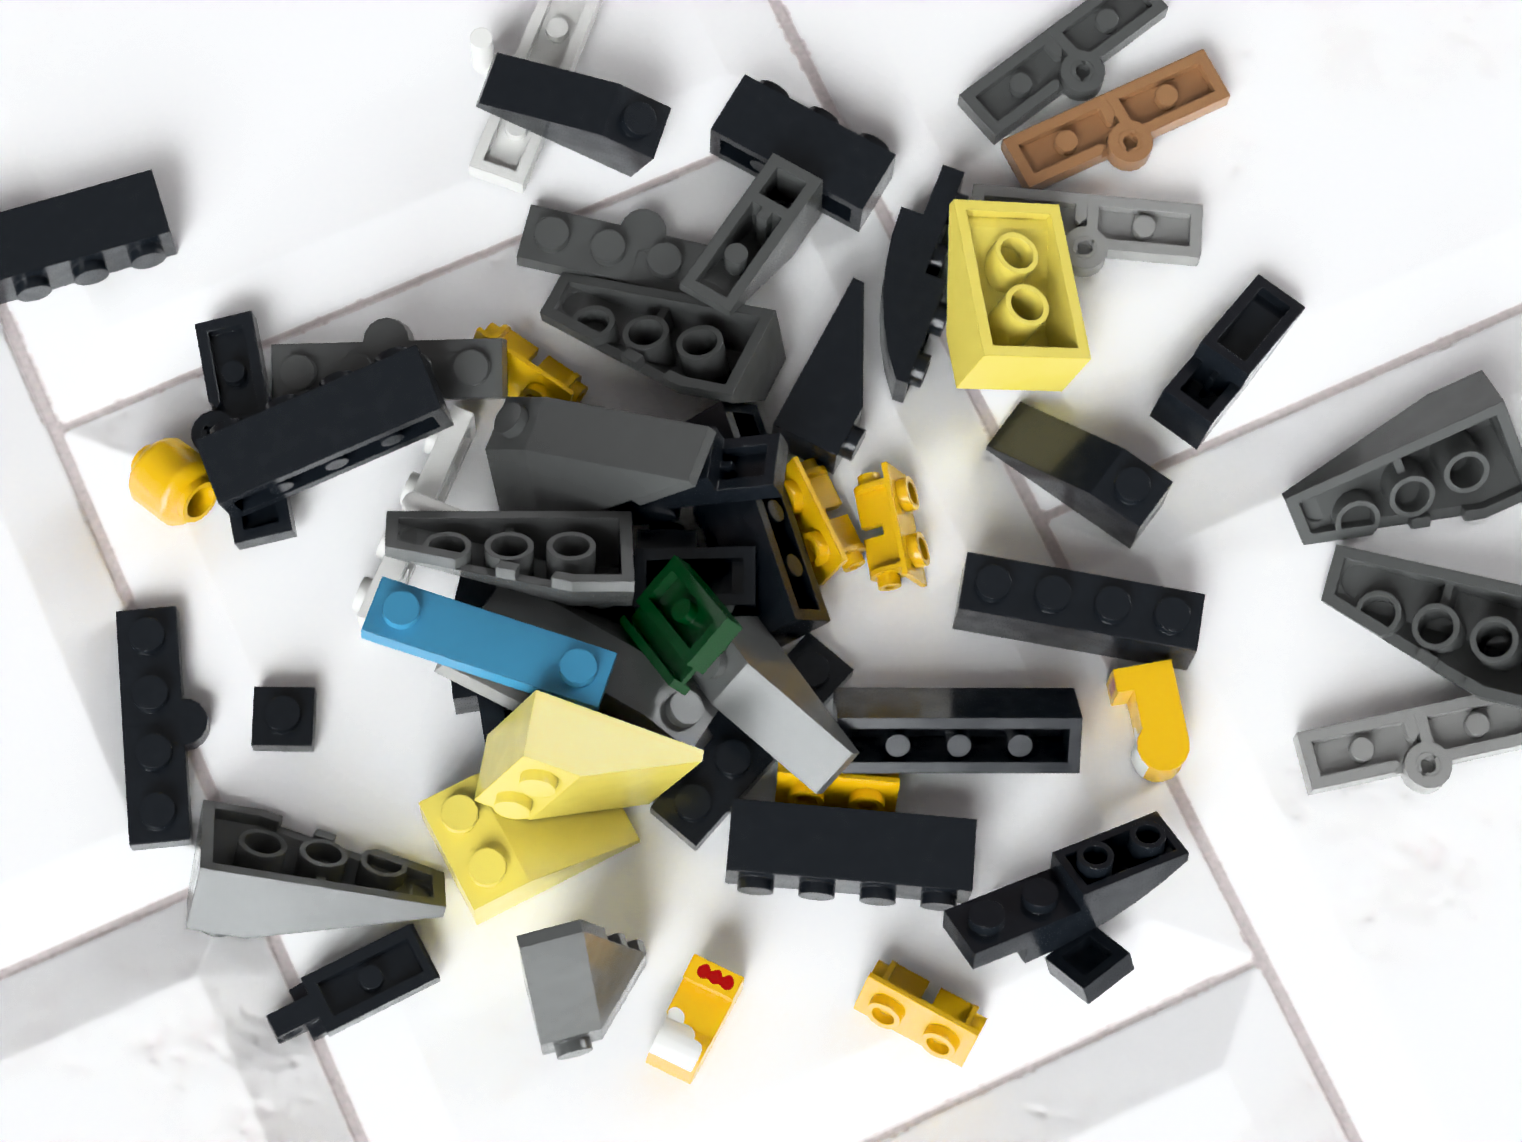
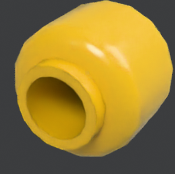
M163 438L144 446L134 456L129 477L131 496L136 502L167 525L176 526L184 525L188 522H196L206 516L213 508L217 499L201 456L181 439Z

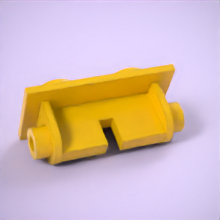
M492 322L485 330L481 327L476 329L473 339L503 338L507 340L508 397H550L580 403L586 395L588 387L581 383L582 376L577 372L574 373L550 355L538 366L533 364L531 361L537 356L539 348L511 330V327L507 324L499 327Z
M798 456L793 457L786 464L784 486L818 585L822 586L841 567L847 573L864 565L865 559L862 553L865 552L866 548L861 542L848 514L832 519L828 517L827 512L838 509L842 502L833 486L824 465L818 466L815 458L800 462Z
M885 461L881 463L884 478H881L879 472L861 474L857 477L858 486L853 490L861 529L869 531L883 527L884 532L883 535L863 540L866 548L870 580L877 582L879 591H891L902 586L900 578L902 577L908 578L920 587H925L927 582L924 567L929 566L930 555L924 536L921 532L916 531L913 511L919 509L917 490L910 476H906Z
M778 762L775 802L895 812L900 785L899 773H841L823 793L815 794Z
M878 960L862 988L854 1009L867 1015L876 1025L892 1029L922 1045L931 1055L947 1059L962 1067L988 1019L977 1013L979 1006L967 1002L942 987L931 1004L922 999L930 983L929 980L899 965L894 960H892L890 965Z

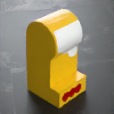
M1172 659L1113 669L1106 683L1111 706L1127 704L1136 740L1131 751V762L1135 771L1142 778L1151 782H1164L1172 779L1180 771L1190 751L1189 736Z
M694 954L666 1012V1019L651 1046L646 1063L691 1084L743 990L744 977Z

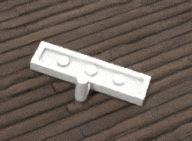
M538 0L514 57L574 72L603 0ZM478 27L470 33L469 37L472 66L476 72L487 76L495 55L493 36L487 28ZM490 113L469 163V175L523 194L546 138Z
M451 405L449 413L454 426L426 438L424 453L429 454L421 474L413 471L406 481L400 499L403 511H464L446 504L445 501L476 435L473 412ZM386 528L376 552V557L382 560L374 578H363L353 600L352 610L358 612L356 617L360 632L382 576L409 584L417 566L413 563L385 556Z

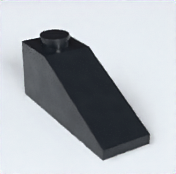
M498 52L493 57L476 103V107L629 177H632L654 159L671 111V107L619 83Z
M856 278L852 279L777 415L772 428V434H782L789 445V453L803 460L815 458L818 466L824 465L831 474L835 473L842 458L849 461L854 459L867 432L866 429L860 427L863 411L864 282Z
M1021 401L986 447L987 451L1129 549H1131L1162 507L1173 481L1126 449Z

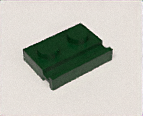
M676 555L671 558L637 598L636 602L640 607L630 618L623 615L618 621L665 682L684 696L691 689L687 685L691 677L697 671L703 675L743 629L693 567Z

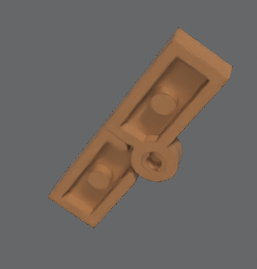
M1201 49L1002 140L1000 149L1021 187L1042 190L1106 160L1119 170L1134 171L1140 169L1148 161L1153 148L1154 138L1226 106L1231 95L1205 50Z

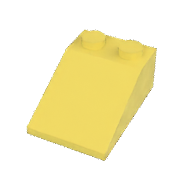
M953 199L949 204L946 338L956 388L1062 392L1091 360L1059 204Z
M535 690L487 735L474 801L494 807L495 812L503 817L510 819L526 818L528 820L648 805L701 763L704 750Z
M479 773L418 802L422 819L477 925L640 843V839L623 808L534 820L503 817L495 812L494 807L474 801Z

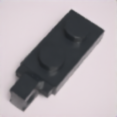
M411 923L301 977L302 983L289 990L294 1002L266 1015V1018L279 1044L309 1031L313 1041H316L327 1035L331 1037L440 982L441 979L414 924Z

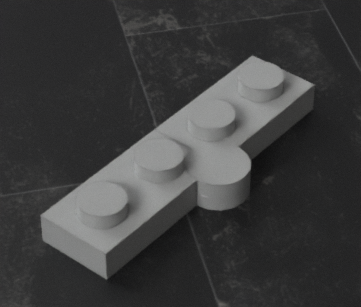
M973 184L971 200L1059 204L1074 276L1090 277L1098 273L1103 267L1106 258L1196 267L1201 258L1203 204Z
M1474 695L1301 731L1297 732L1292 739L1308 796L1401 776L1404 784L1412 791L1420 794H1430L1439 790L1450 778L1453 764L1522 750V709L1480 700Z

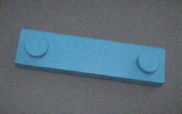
M383 576L361 629L362 639L530 694L535 690H539L597 712L617 658L616 652Z

